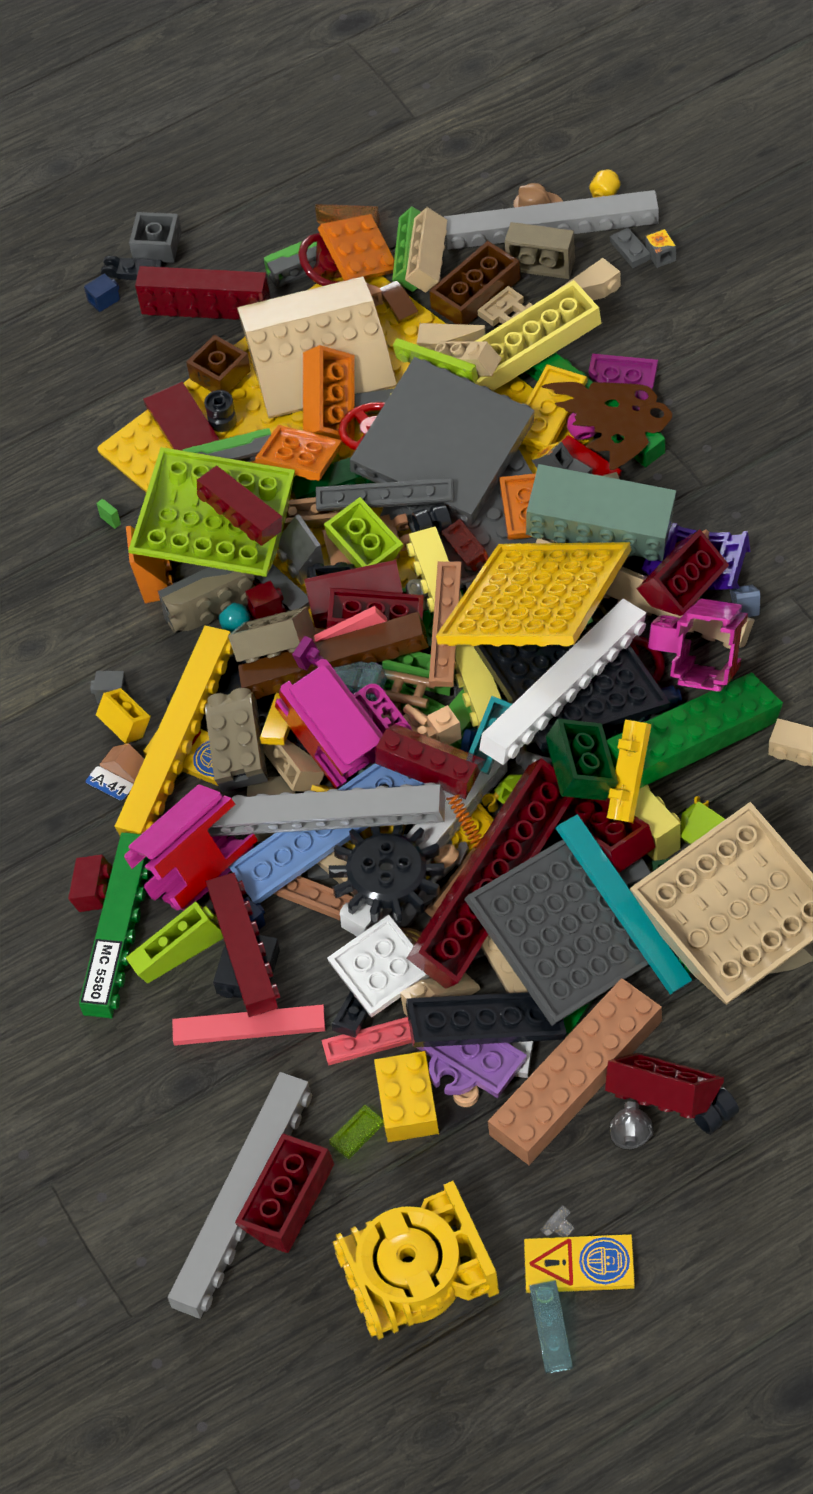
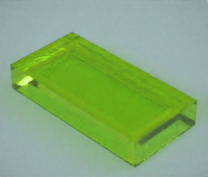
M364 1105L329 1140L330 1144L346 1158L350 1159L384 1125V1120Z

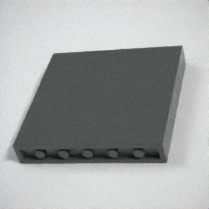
M414 357L350 458V471L375 483L453 478L454 502H446L444 504L450 517L472 526L497 485L499 477L503 475L533 425L535 410L527 404H520L511 400L506 395L497 394L486 386H479L468 378L452 374L445 368L436 367L427 360ZM424 504V505H426V506H428V507H432V506H435V505H438V504Z

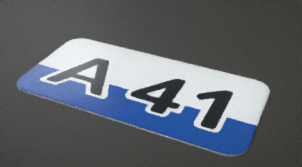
M99 766L86 779L87 784L118 800H123L133 786V783Z

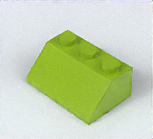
M361 497L324 523L327 537L354 564L355 568L393 561L403 547V543Z

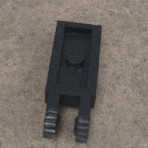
M109 255L104 258V266L101 268L102 275L105 273L110 278L136 280L140 266L162 267L163 264L162 260L118 258L117 256Z

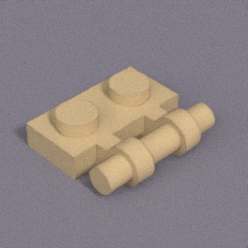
M507 286L478 309V316L494 327L499 322L504 324L533 305L528 303L524 307L522 305L524 297ZM513 311L516 313L512 317L508 316Z

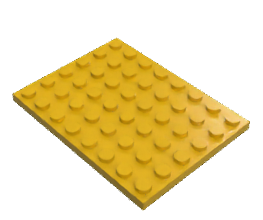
M630 542L498 544L437 633V644H447L448 646L469 644L470 646L492 644L493 646L574 645L630 554Z

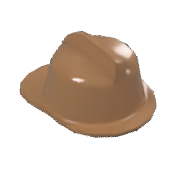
M530 183L520 186L519 195L514 200V208L563 201L558 195L546 192L542 185Z

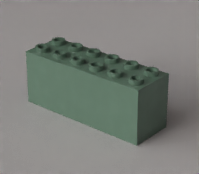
M538 464L526 512V535L536 539H551L557 543L630 542L631 552L628 556L644 557L650 561H663L674 514L676 490Z

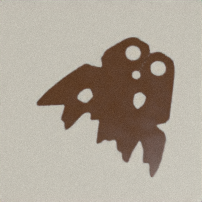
M557 382L542 385L543 388L553 389L555 394L568 395L574 398L563 402H556L555 405L564 408L567 412L576 414V421L572 425L595 427V432L602 434V437L589 443L586 447L596 452L609 451L610 470L624 465L641 452L649 443L645 432L656 433L662 431L673 416L665 404L656 402L657 395L650 387L645 385L593 382L590 384L589 389L578 382ZM638 390L645 391L648 394V398L640 400L635 397L634 393ZM615 399L619 406L610 407L605 402ZM632 406H638L640 410L635 411L632 409ZM653 408L661 409L664 412V416L661 418L653 417L650 410ZM615 434H620L624 436V440L621 443H614L611 437Z

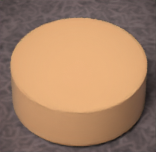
M446 844L439 849L440 855L434 857L435 863H444V868H447L457 860L459 851L452 844Z
M477 1085L467 1093L453 1095L456 1104L461 1107L473 1106L479 1099Z

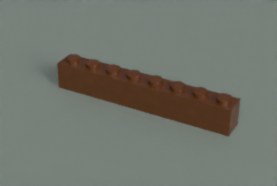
M419 612L315 642L317 649L320 651L319 656L326 659L337 674L351 672L361 667L371 666L388 659H395L398 656L418 652L429 647L425 625ZM289 651L282 652L271 658L265 657L251 663L238 665L241 688L251 690L256 699L279 693L283 684L290 681L293 685L318 667L311 664L307 670L299 668L292 655L293 652Z

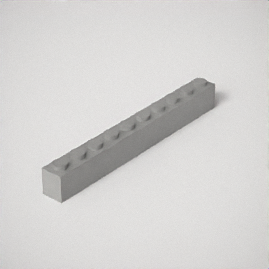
M655 190L444 216L447 219V247L450 250L482 246L487 241L492 244L505 243L511 222L573 230L574 234L659 224Z
M426 783L422 786L404 784L391 788L378 786L375 789L357 787L345 791L330 789L327 792L305 791L299 794L283 792L280 795L258 794L253 797L236 795L232 798L236 805L207 831L212 837L252 833L444 822L446 795L441 785L435 783Z
M282 1072L279 1073L168 1296L171 1308L201 1319L204 1311L207 1312L213 1300L212 1294L215 1288L221 1286L224 1279L223 1272L227 1264L230 1265L235 1257V1247L238 1241L241 1242L246 1234V1231L238 1227L235 1221L282 1133L290 1136L293 1129L298 1128L301 1122V1113L304 1107L307 1108L311 1102L312 1093L307 1081Z

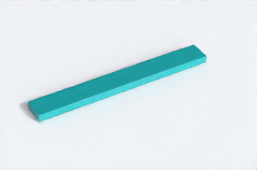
M578 814L559 824L555 829L669 994L671 995L689 984L692 979L661 937Z

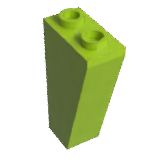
M195 901L126 957L127 961L141 979L146 983H150L223 939L216 914H213L207 905L202 907Z

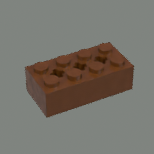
M487 241L429 290L431 309L455 324L468 325L478 316L479 308L507 286L512 287L521 279L520 261Z

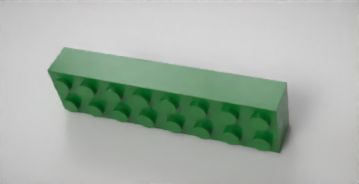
M751 672L729 682L721 691H710L644 722L652 725L640 788L776 723L783 702ZM623 733L606 740L615 771L620 750L618 749L619 739H622Z

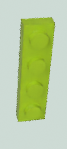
M399 338L393 343L396 358L404 363H411L413 358L416 357L421 360H427L432 365L441 369L445 368L459 377L468 378L473 383H476L478 379L475 364Z

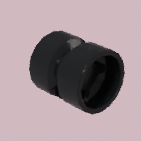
M216 390L209 393L204 400L209 424L214 431H229L235 426L237 421L232 395L224 390Z
M444 503L430 507L429 511L422 509L412 512L415 532L435 526L439 535L452 532L450 515Z
M721 1086L707 1112L696 1115L693 1120L705 1133L712 1134L722 1126V1120L729 1121L739 1113V1107L733 1096Z

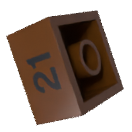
M216 335L209 339L186 362L190 380L211 392L216 390L230 392L251 371L248 353Z

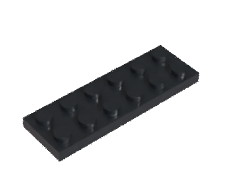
M529 992L407 998L406 1000L413 1048L564 1040L566 1037L564 1020L562 1019L552 1026Z

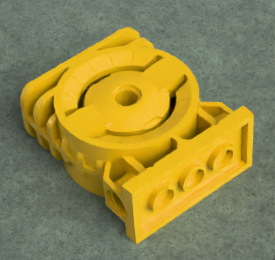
M454 1181L444 1184V1191L425 1198L421 1208L399 1207L388 1210L372 1221L366 1222L365 1229L358 1231L355 1226L350 1228L351 1235L343 1237L341 1233L336 1234L337 1240L333 1241L337 1260L341 1268H344L346 1280L351 1291H354L358 1308L361 1314L363 1313L365 1316L368 1331L371 1337L376 1335L378 1340L384 1338L383 1332L390 1329L393 1333L399 1332V1325L407 1324L409 1327L415 1323L426 1322L439 1316L449 1308L456 1297L469 1301L485 1293L489 1297L499 1294L496 1270ZM456 1225L458 1231L453 1232L451 1226ZM432 1238L439 1241L443 1251L442 1264L439 1271L436 1274V1278L439 1282V1285L436 1288L432 1282V1277L435 1275L439 1264V1256L437 1247ZM377 1249V1261L380 1273L389 1284L385 1283L375 1271L373 1265V1254ZM464 1255L471 1257V1261L461 1264L460 1257ZM410 1256L414 1258V1260L409 1263H405L402 1261L405 1257ZM403 1289H409L412 1297H407Z

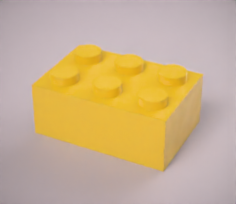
M425 1051L374 1059L387 1142L439 1134Z

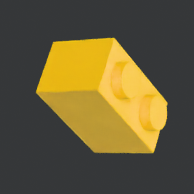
M121 688L103 693L96 712V716L125 744L143 738L151 717Z

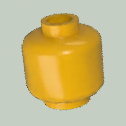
M601 170L595 175L589 189L593 198L616 195L621 184L615 172L612 170Z

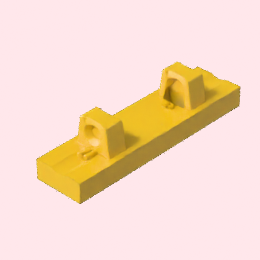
M625 720L622 739H619L618 749L620 750L615 771L618 784L614 789L610 788L608 798H610L607 818L631 823L634 821L652 724Z

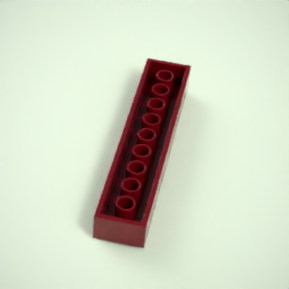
M540 758L528 765L406 958L445 989L459 983L489 935L464 899L469 894L539 854L574 798L561 796L554 767L544 759Z

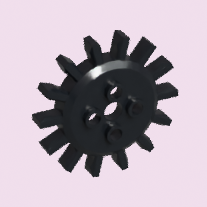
M394 825L392 833L382 834L380 826L371 827L372 836L363 839L357 831L351 829L349 836L351 843L355 845L353 850L335 845L334 856L346 861L347 864L329 865V878H347V881L333 886V893L335 898L351 892L355 895L348 903V912L352 915L365 903L371 906V922H377L381 908H392L393 917L396 922H402V905L410 903L414 909L422 913L425 911L424 901L418 896L420 892L424 891L437 897L440 894L439 884L426 880L427 876H444V863L426 864L427 860L440 855L439 845L435 843L421 849L418 845L425 838L424 829L421 827L410 838L402 836L403 825ZM406 862L407 865H404V866H403V865H400V863ZM367 863H372L371 866H365ZM384 863L393 865V868L390 870H381L379 867ZM383 878H390L388 881L382 880Z

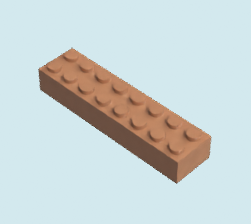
M621 978L488 1120L489 1135L526 1164L530 1165L606 1083L608 1060L631 1055L662 1022V1007Z

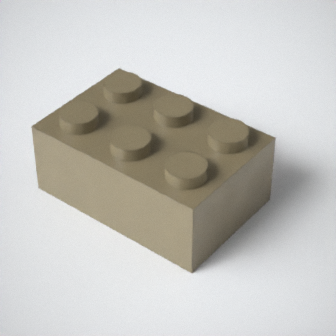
M511 222L505 238V252L520 261L521 273L570 279L575 262L574 231Z
M303 607L244 622L230 633L228 637L236 661L246 660V663H251L259 660V656L267 655V658H271L281 654L280 651L287 649L289 652H294L304 636L311 638L316 632L308 608Z

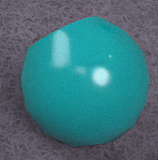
M236 602L229 605L219 615V623L222 629L231 633L244 622L251 621V613L248 608Z

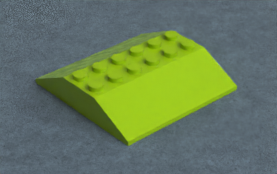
M161 447L128 551L137 555L267 577L276 557L285 525L295 470ZM217 465L282 516V531L263 546L255 540L249 539L246 533L234 527L227 518L219 515L213 507L199 499L197 496L198 478Z

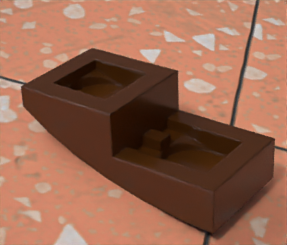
M397 280L380 288L383 302L387 309H391L398 324L418 315L417 308Z

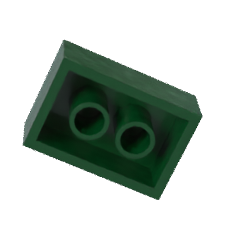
M557 719L546 735V740L561 796L606 801L610 788L614 789L618 784L602 723Z

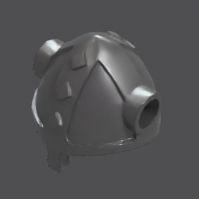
M534 739L528 745L524 744L516 756V763L521 765L524 771L528 765L540 758L553 767L549 748L541 750Z
M626 1102L624 1109L615 1115L610 1122L611 1139L618 1147L633 1149L642 1146L653 1136L652 1121L647 1113L639 1109L638 1103Z

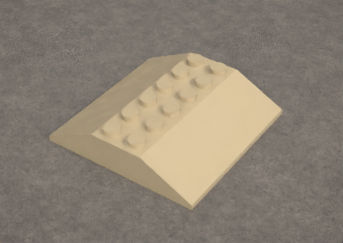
M363 276L237 307L269 419L303 410V352L319 345L354 355V394L386 390L397 385L375 304Z
M751 802L630 888V891L665 942L690 972L726 1005L813 942V873Z

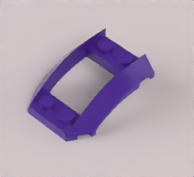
M672 523L663 560L674 550L677 542L687 538L696 530L680 527L677 523ZM743 531L742 535H731L730 532H709V541L727 561L729 566L707 590L740 589L737 581L745 553L751 552L748 532ZM645 559L642 567L643 572L650 575L662 561Z

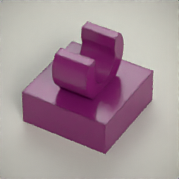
M306 636L303 637L292 654L299 668L307 670L311 664L316 666L315 663L324 659L319 656L320 651L317 649L313 639Z

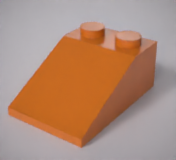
M126 526L128 550L135 531L132 526ZM129 553L130 565L144 602L160 601L158 591L174 584L172 575H169V571L172 570L171 560Z

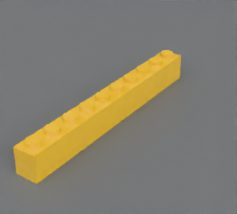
M204 626L115 824V828L120 836L121 832L144 833L158 820L159 815L163 814L167 797L173 792L175 779L182 772L186 754H189L191 751L194 736L200 731L201 720L204 714H206L205 705L208 703L207 699L209 696L216 694L220 677L226 672L228 659L234 653L228 637L231 633L230 631Z

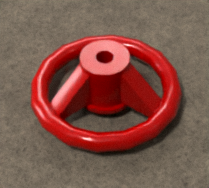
M386 402L366 403L347 412L340 421L338 430L342 442L350 449L356 450L377 417H368L365 413L381 411ZM354 418L357 419L360 431L363 433V436L358 441L352 440L347 433L348 425Z

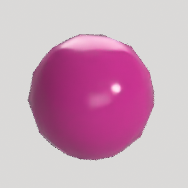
M570 414L567 421V429L570 435L578 440H584L596 434L595 427L572 425L576 421V414Z

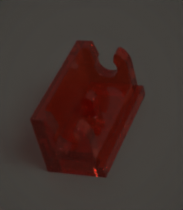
M458 519L441 532L473 571L477 570L476 565L479 562L485 564L489 559L484 547L461 519Z

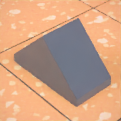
M754 585L739 586L740 589H730L732 603L742 605L740 612L748 613V617L760 615V591Z

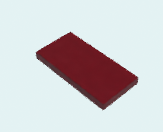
M183 381L143 399L146 408L172 449L183 451V449L220 440Z

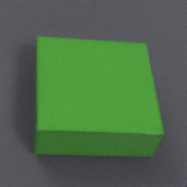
M103 499L96 503L100 518L114 529L121 525L117 509Z

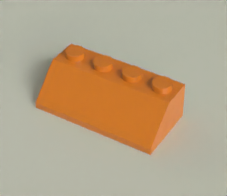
M319 345L303 352V431L341 440L338 434L340 421L347 412L355 408L354 355ZM355 418L347 428V433L352 440L355 439Z

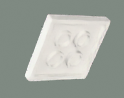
M387 915L327 957L328 962L371 1018L401 997L400 992L418 981L430 977L406 959L413 945L390 915Z

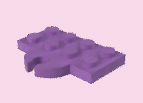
M508 1043L417 1047V1049L425 1051L427 1055L432 1057L429 1062V1076L435 1088L440 1086L442 1076L452 1075L455 1078L444 1089L445 1094L448 1095L467 1093L477 1085L496 1098H499L527 1060L525 1053Z

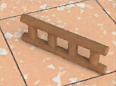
M373 666L352 670L346 682H344L351 693H356L365 687L355 684L359 673L372 676L369 684L379 685L381 678L394 680L391 691L384 690L391 701L427 708L429 705V699L423 698L426 687L435 688L429 686V678ZM404 683L417 685L413 696L400 693ZM366 694V696L376 698L374 694Z

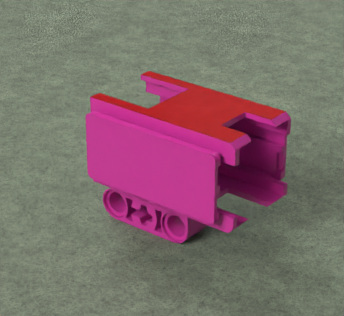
M699 599L680 619L668 615L658 616L651 623L648 648L677 653V656L672 660L670 674L671 677L679 678L677 685L721 691L741 667V659L738 658L742 627L747 622L748 613L740 612L742 610V605ZM694 619L709 622L711 620L723 621L720 632L730 633L729 645H731L729 661L722 670H716L715 667L694 664L696 656L689 655L691 640L685 639V634L692 628Z
M320 659L315 663L318 667L316 670L293 685L288 681L281 686L279 691L280 699H276L275 708L335 789L347 782L346 779L367 766L370 762L372 764L375 763L376 746L390 725L397 724L410 730L412 728L379 685L368 684L352 694L326 659ZM366 694H374L377 701H369L366 698ZM382 714H383L384 716L389 715L390 718H387V717H386V718L383 719L381 716H382Z
M197 785L128 846L130 850L125 854L124 858L131 869L145 857L151 860L145 865V868L150 870L154 876L144 885L151 899L156 901L166 892L162 896L163 901L170 904L175 910L181 909L184 911L208 892L207 880L227 875L231 871L229 866L254 848L253 844L258 839L253 833L244 840H239L235 836H229L227 839V836L211 837L207 831L236 805L232 798L225 795L222 796L220 792L208 787Z

